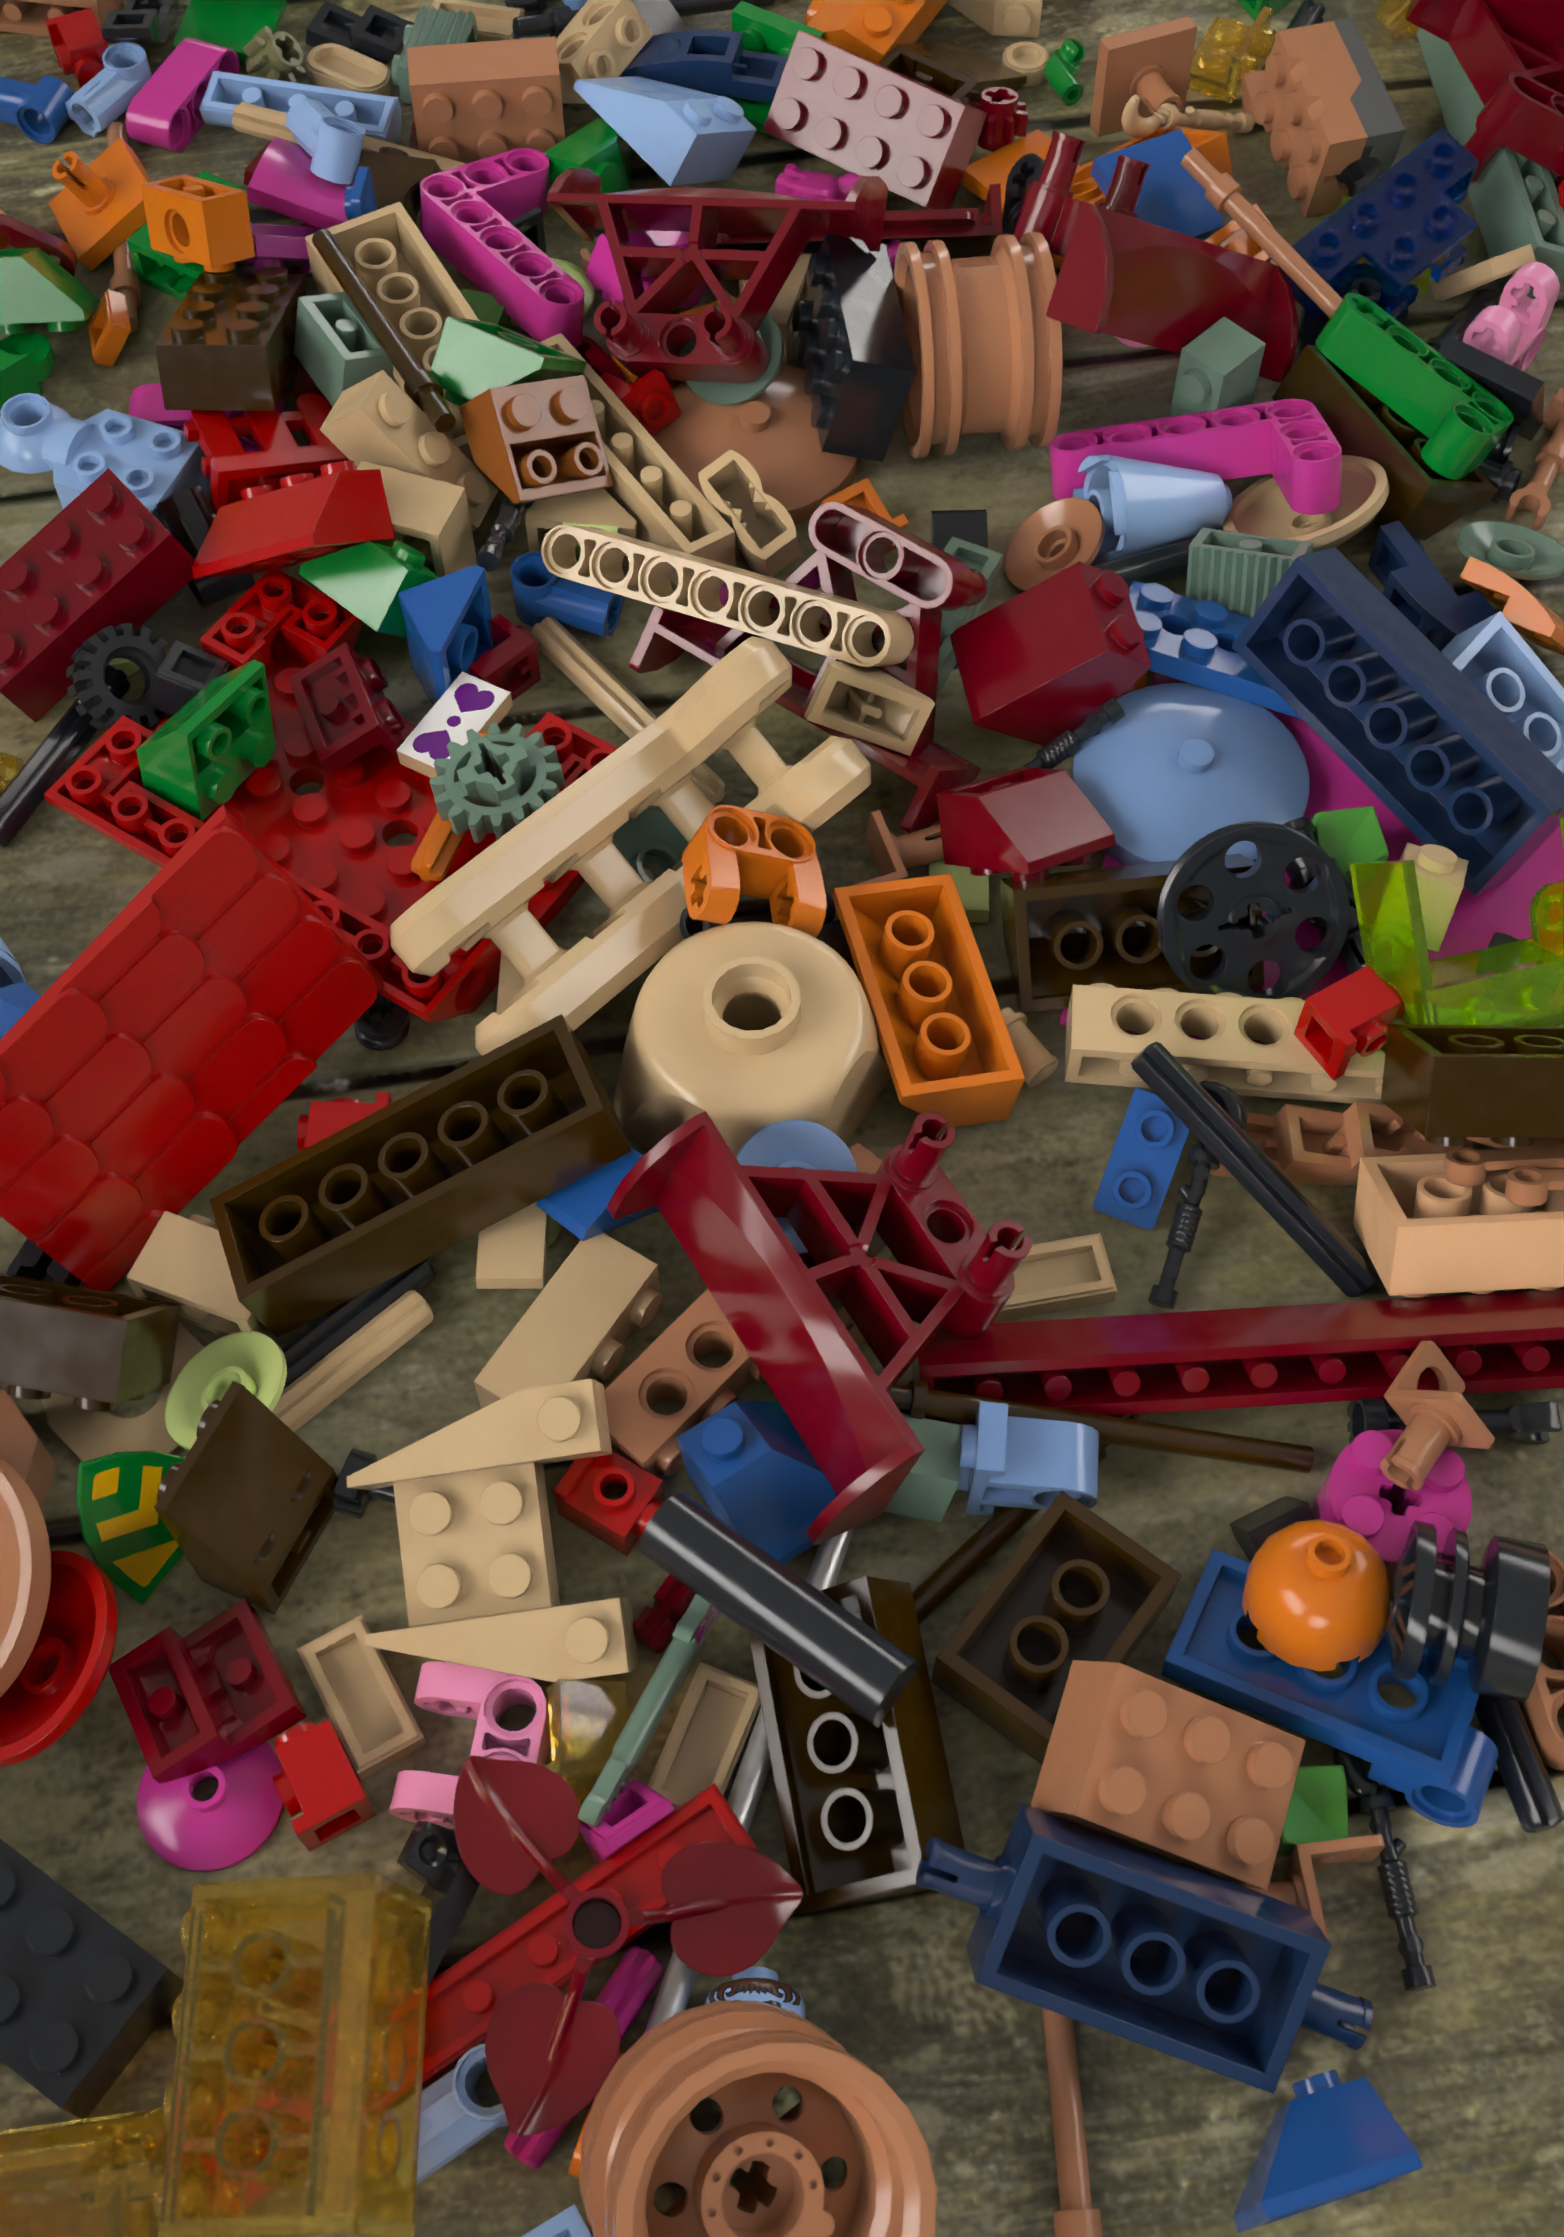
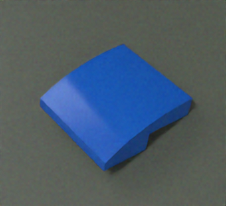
M1181 129L1095 158L1090 174L1105 196L1107 195L1119 154L1151 165L1147 171L1134 213L1138 214L1137 219L1199 240L1209 238L1224 227L1221 213L1204 197L1206 190L1180 165L1186 153L1193 149Z

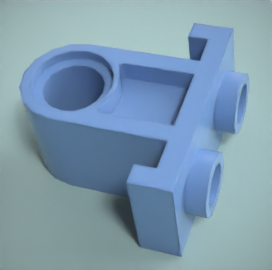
M980 1401L974 1425L962 1424L960 1482L956 1490L966 1491L965 1514L992 1516L994 1506L1047 1510L1061 1491L1067 1493L1086 1508H1093L1097 1504L1099 1432L1093 1427L1081 1423L1008 1416L1007 1403Z

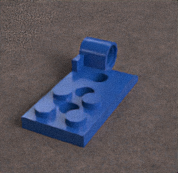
M1133 580L1129 589V597L1137 622L1144 633V643L1152 665L1148 670L1302 719L1232 648V644L1252 618L1228 611L1223 605L1214 601H1197L1175 594L1161 584H1144Z
M1213 1549L1164 1660L1161 1675L1371 1762L1372 1766L1367 1778L1405 1793V1799L1408 1804L1428 1820L1454 1828H1465L1474 1825L1478 1821L1498 1759V1750L1488 1736L1469 1726L1480 1694L1473 1693L1470 1687L1467 1656L1457 1655L1447 1682L1443 1686L1430 1684L1428 1678V1649L1423 1648L1416 1676L1412 1680L1392 1677L1390 1670L1391 1648L1387 1631H1385L1383 1638L1371 1656L1358 1662L1360 1656L1351 1661L1338 1662L1342 1666L1345 1675L1336 1679L1323 1678L1310 1669L1292 1666L1267 1650L1249 1648L1241 1642L1237 1632L1244 1628H1256L1250 1620L1249 1613L1245 1618L1241 1605L1245 1579L1250 1563ZM1385 1684L1402 1686L1412 1694L1416 1704L1409 1708L1391 1706L1381 1698L1377 1688Z

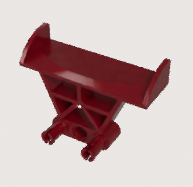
M1411 0L1405 16L1406 21L1448 42L1484 104L1483 109L1476 118L1475 126L1477 130L1459 154L1451 161L1450 165L1453 171L1463 179L1468 170H1470L1467 181L1476 182L1499 149L1508 148L1558 174L1554 184L1559 194L1558 187L1561 181L1564 180V0Z
M1053 131L1039 181L1033 180L1032 185L1028 186L1013 234L1017 241L1020 242L1025 233H1042L1048 243L1050 252L1064 257L1046 316L1091 333H1104L1181 354L1183 347L1221 318L1226 317L1266 343L1258 376L1281 383L1292 367L1297 348L1298 315L1293 290L1283 270L1278 265L1137 219L1138 214L1134 213L1147 171L1151 166L1148 163L1119 154L1104 203L1099 202L1097 206L1073 199L1074 193L1069 190L1086 141Z
M568 168L554 181L548 192L547 201L583 241H594L595 229H605L626 307L616 300L615 305L610 300L603 302L595 311L594 325L603 336H606V345L610 353L629 372L636 377L642 378L653 369H657L663 372L666 380L744 384L759 379L767 370L769 351L756 332L811 236H825V233L844 237L862 238L869 251L880 252L888 187L879 176H861L852 185L845 201L813 200L774 193L718 188H660L600 194L601 180L599 176L589 169ZM627 230L689 232V247L686 250L682 248L632 246ZM718 233L774 235L766 251L716 249ZM640 276L658 277L644 291ZM720 279L748 280L736 303ZM704 280L721 304L719 311L715 305H710L700 315L672 314ZM696 340L695 348L691 353L680 357L682 347L687 342Z
M839 502L824 503L812 514L808 526L809 538L817 551L784 581L814 590L822 587V592L857 601L852 571L910 602L911 604L894 611L905 617L912 627L914 644L910 655L907 657V660L894 666L875 667L931 698L935 705L911 755L908 756L808 721L805 718V712L828 662L841 660L826 656L819 674L784 655L792 665V686L775 703L830 735L851 739L861 753L919 786L900 825V828L908 833L927 828L939 820L936 793L972 783L981 770L980 767L933 741L942 611H954L963 606H975L980 603L987 593V580L981 572L975 573V569L969 568L956 557L866 508ZM894 542L898 549V560L893 569L888 571L885 566L884 555ZM775 596L769 604V613L774 622L780 613V605ZM655 605L631 658L629 668L639 674L657 671L675 661L685 651L714 666L749 637H764ZM828 612L827 615L823 613L820 619V629L825 638L832 629V620ZM877 625L872 633L871 642L874 650L879 654L883 646L877 643L884 641L885 635L882 628Z
M705 1111L695 1115L666 1135L640 1158L619 1183L607 1205L609 1213L615 1220L654 1206L658 1207L816 1463L823 1471L837 1497L821 1511L807 1529L806 1535L812 1545L820 1544L881 1515L925 1450L888 1393L941 1327L950 1334L964 1339L978 1338L987 1332L1015 1288L1014 1271L1022 1259L1027 1257L1032 1247V1239L1028 1235L1023 1237L1015 1248V1243L1025 1231V1228L1015 1221L999 1220L992 1224L988 1233L984 1231L939 1165L945 1152L951 1147L956 1138V1130L954 1127H951L945 1131L940 1140L942 1132L950 1121L939 1113L924 1112L918 1115L904 1144L890 1149L877 1172L869 1173L740 1165ZM775 1217L787 1218L817 1266L807 1269ZM846 1221L856 1222L854 1231H852ZM875 1229L898 1263L880 1257L870 1258L866 1256ZM840 1300L883 1366L884 1370L878 1377L831 1306V1302ZM913 1322L919 1323V1327L917 1328Z

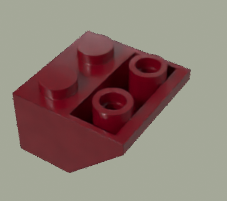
M1021 767L936 793L944 863L947 865L970 867V874L974 876H988L1002 872H1011L1013 880H1039L1049 876L1050 867L1056 865H1083L1092 861L1091 853L1116 845L1115 833L1065 770Z

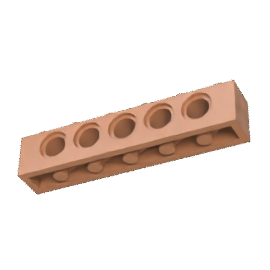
M857 1141L849 1150L855 1160L858 1172L876 1173L882 1160ZM876 1229L866 1252V1256L870 1258L875 1257L886 1246V1243ZM809 1252L798 1254L804 1264L817 1266ZM709 1289L699 1296L604 1390L612 1450L656 1477H659L661 1474L669 1477L684 1464L677 1443V1436L732 1402L740 1401L738 1395L754 1379L758 1382L765 1381ZM709 1353H721L730 1359L727 1364L718 1368L705 1367L698 1362L701 1357ZM668 1398L676 1399L684 1404V1407L679 1412L672 1415H660L651 1409L658 1401Z

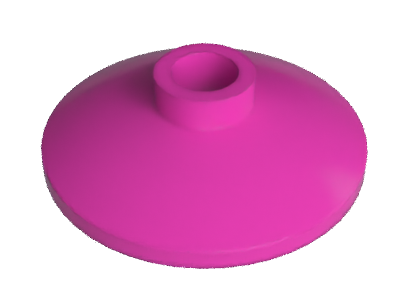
M266 1741L235 1758L209 1769L162 1784L153 1779L147 1766L138 1789L137 1814L141 1830L149 1845L170 1864L194 1872L220 1871L247 1860L268 1841L283 1813L284 1804L272 1780V1777L283 1772L278 1756ZM205 1778L217 1779L218 1790L211 1799L207 1801H197L194 1799L195 1787L201 1780Z

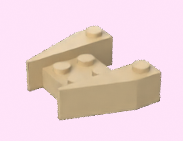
M591 1378L519 1389L346 1477L347 1488L363 1490L392 1486L394 1488L409 1628L363 1634L364 1646L555 1683L627 1673L639 1668L630 1596L560 1606L543 1464L612 1454L603 1384Z

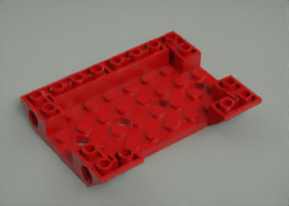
M271 567L199 639L204 652L231 663L228 672L254 659L264 664L276 751L264 767L257 768L236 788L235 793L226 803L218 805L203 821H200L144 789L136 749L173 715L170 714L164 719L160 718V722L153 725L150 729L123 715L44 793L46 801L161 868L224 805L380 973L384 986L377 992L378 994L429 1023L473 1013L499 984L501 950L492 939L483 938L467 951L460 948L450 956L451 961L432 977L411 972L391 948L390 926L419 899L497 841L495 833H487L480 843H476L473 841L469 828L444 879L432 881L431 883L425 882L411 870V861L438 811L430 786L431 778L401 765L399 759L382 743L334 773H331L319 762L288 678L344 642L354 650L363 621L328 595ZM547 712L525 737L527 738L529 735L539 731L542 733L545 746L554 745L565 780V787L559 789V792L563 791L618 749L550 712ZM403 718L405 728L399 732L404 742L417 725ZM316 782L323 785L322 789L317 793L303 795L295 793L297 788L305 783ZM401 833H408L417 837L410 845L391 847L387 844L390 838ZM569 870L553 884L545 881L544 887L528 901V910L545 929L581 887L585 879L578 871Z

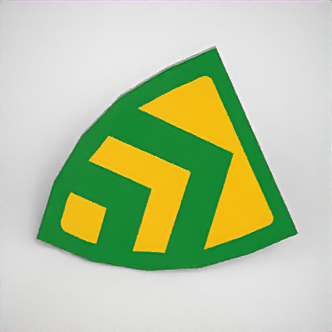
M153 1450L116 1452L79 1463L77 1508L83 1539L95 1563L102 1568L108 1578L141 1605L146 1602L184 1554L154 1507L158 1502L157 1492L164 1475L173 1464L177 1462L182 1463L185 1458Z

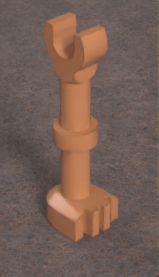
M1561 387L1557 395H1552L1543 415L1544 429L1552 431L1553 434L1549 442L1540 447L1534 459L1536 469L1525 488L1518 489L1512 493L1504 513L1505 520L1512 521L1518 510L1526 509L1533 512L1535 520L1532 529L1536 531L1544 526L1551 509V501L1547 494L1554 479L1564 472V388Z

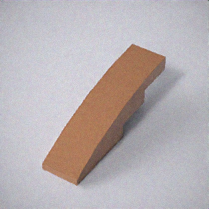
M1355 1101L1344 1113L1285 1104L1274 1116L1246 1112L1247 1129L1245 1133L1289 1180L1296 1184L1357 1185L1361 1157L1441 1154L1455 1148H1473L1472 1140L1467 1139L1465 1145L1458 1147L1439 1146L1428 1143L1420 1138L1419 1132L1416 1129L1403 1123L1402 1118L1388 1106ZM1221 1162L1219 1169H1210L1211 1175L1235 1178Z

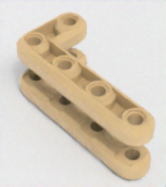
M754 636L746 639L708 670L660 717L437 885L391 924V948L413 973L433 977L451 961L450 956L461 948L467 951L481 939L489 938L492 939L524 978L523 988L508 1000L509 1008L502 1014L492 1012L475 1027V1048L482 1056L560 1014L563 1015L574 1031L684 939L680 930V916L683 910L687 908L682 859L673 866L674 871L669 868L653 882L643 881L612 843L613 834L629 820V817L635 819L650 806H659L689 843L708 813L714 807L692 779L693 771L710 756L717 754L722 749L728 750L758 787V796L744 808L793 819L806 827L810 833L829 820L871 785V764L851 739L831 735L796 765H786L756 728V718L792 686V665L772 640ZM569 870H576L608 907L609 918L593 931V939L584 937L570 950H565L558 947L530 913L528 901L544 887L545 881L553 884Z

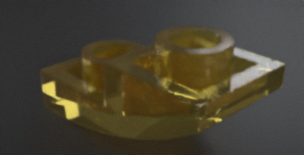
M559 1679L547 1687L552 1762L544 1767L559 1774L570 1785L576 1795L580 1809L612 1755L614 1745L628 1721L626 1682ZM579 1830V1835L574 1845H587Z

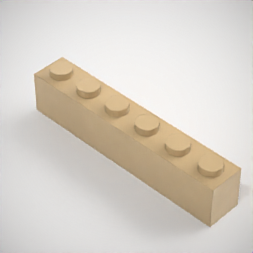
M562 333L540 342L585 361ZM587 363L584 373L580 375H585L614 484L609 488H605V490L636 520L637 538L736 567L735 531ZM674 568L670 579L678 586V574Z

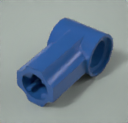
M43 76L35 85L0 77V122L17 125L33 141L40 144H49L54 141L70 119L65 102L74 93L67 84L53 76Z
M528 552L513 561L510 568L514 605L516 616L522 623L533 627L536 623H541L546 617H553L562 624L604 637L606 635L612 636L619 624L624 596L552 574L544 565L542 552Z

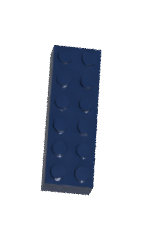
M1335 547L1297 556L1232 644V648L1424 845L1434 844L1443 846L1454 852L1458 858L1469 861L1464 886L1474 896L1508 881L1564 821V774Z

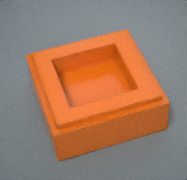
M107 289L89 323L88 330L95 363L113 368L131 331L125 294Z

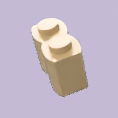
M729 449L698 473L703 496L735 531L739 551L753 571L773 577L800 557L796 528L789 512L778 500L763 493L760 477L745 457Z

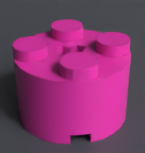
M1368 1430L1360 1433L1338 1456L1316 1496L1313 1516L1315 1520L1320 1519L1343 1524L1364 1536L1383 1559L1390 1580H1392L1395 1563L1405 1548L1409 1531L1414 1521L1435 1525L1437 1530L1436 1559H1441L1450 1530L1452 1528L1464 1529L1466 1532L1472 1515V1496L1467 1478L1465 1477V1465L1461 1457L1449 1448H1445L1425 1478V1483L1419 1491H1415L1413 1488L1406 1490L1397 1486L1383 1474L1380 1469V1462L1385 1455H1388L1403 1430Z

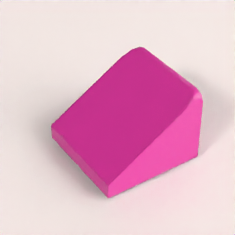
M634 1779L626 1785L624 1790L621 1789L618 1800L612 1803L610 1812H606L597 1827H593L580 1820V1831L593 1860L599 1864L671 1814L674 1808L670 1800L638 1779Z

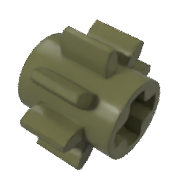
M265 26L243 47V51L249 56L246 60V70L249 76L296 83L306 72L300 65L303 60L301 46L286 31H278L273 35L271 29Z

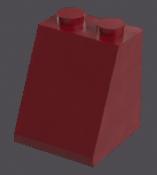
M1079 561L958 627L950 635L974 725L1046 746L1066 730L1073 731L1085 722L1087 716L1095 715L1101 711L1099 706L1111 697L1117 700L1152 666L1144 643V633L1137 622L1129 597V587L1123 577L1112 570H1101Z

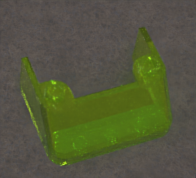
M1563 816V817H1559V819H1560V826H1561V833H1562V840H1563V847H1564V816ZM1414 860L1359 861L1349 864L1366 966L1369 965L1384 983L1392 985L1399 992L1405 1006L1403 1017L1409 1025H1564V880L1548 883L1541 887L1534 895L1529 908L1532 938L1429 961Z

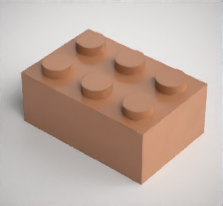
M556 36L407 47L409 88L419 151L468 164L519 148H531L544 153L566 139Z
M1073 1660L1030 1807L1232 1883L1268 1890L1306 1740L1119 1662Z

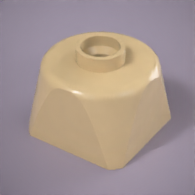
M757 921L735 922L706 929L683 940L662 957L647 977L639 992L631 1017L618 1075L613 1109L626 1138L647 1150H651L666 1135L689 1119L705 1111L734 1156H736L744 1142L755 1132L767 1125L785 1120H805L820 1124L835 1133L846 1145L891 1078V1074L862 985L852 968L834 949L817 938L786 925Z

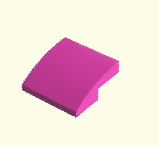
M275 137L263 153L249 182L247 201L313 226L327 229L351 220L347 219L345 214L344 196L346 187L353 186V184L333 183L316 176L310 170L312 157L300 145Z

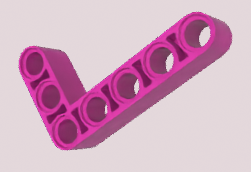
M519 148L425 177L420 182L421 234L425 240L482 292L492 294L498 305L505 307V313L536 341L542 342L562 333L574 348L578 347L582 342L584 289L510 223L512 220L536 207L542 210V214L547 211L549 158L538 150Z
M1284 399L1072 431L1054 437L1053 442H1049L1052 496L1056 500L1072 498L1074 489L1084 487L1086 473H1078L1080 464L1087 456L1107 454L1215 473L1223 481L1272 474L1290 508L1301 514H1325L1338 509L1341 505V446L1316 406L1310 401L1303 399Z

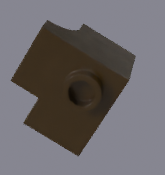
M380 147L378 152L361 150L359 167L370 168L377 210L401 202L416 225V218L420 210V182L429 175L442 172L436 160L411 157L405 151L393 147Z

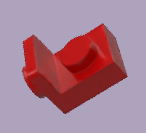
M653 369L635 383L631 381L626 383L607 372L600 376L652 437L681 416L679 405L663 372L657 369Z

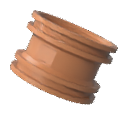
M1039 232L1025 233L1020 240V244L1014 235H998L994 240L990 256L950 259L944 241L939 239L928 240L922 253H920L916 243L901 242L895 259L894 281L916 367V374L900 414L905 441L910 455L914 459L925 458L929 454L930 447L934 446L936 453L940 456H951L956 451L959 435L999 432L1004 447L1009 451L1021 450L1025 447L1027 439L1035 448H1047L1049 442H1053L1059 421L1062 396L1063 353L1061 322L1046 316L1057 279L1051 252L1043 234Z
M716 2001L683 2010L647 2031L616 2062L594 2099L582 2137L579 2176L586 2222L593 2237H935L937 2205L935 2179L928 2147L909 2108L881 2076L872 2071L866 2064L850 2055L840 2043L831 2038L825 2031L794 2011L760 2001ZM784 2086L794 2087L799 2093L800 2102L782 2117L777 2118L772 2106L776 2092ZM704 2098L715 2100L721 2109L719 2124L709 2132L696 2130L690 2121V2111ZM831 2157L842 2158L845 2166L842 2180L833 2188H825L820 2170L822 2164ZM751 2164H753L757 2169V2173L752 2182L748 2185L739 2179L737 2188H735L730 2181L736 2169L740 2167L749 2173ZM668 2182L682 2185L685 2189V2196L664 2213L656 2209L653 2198L659 2186Z

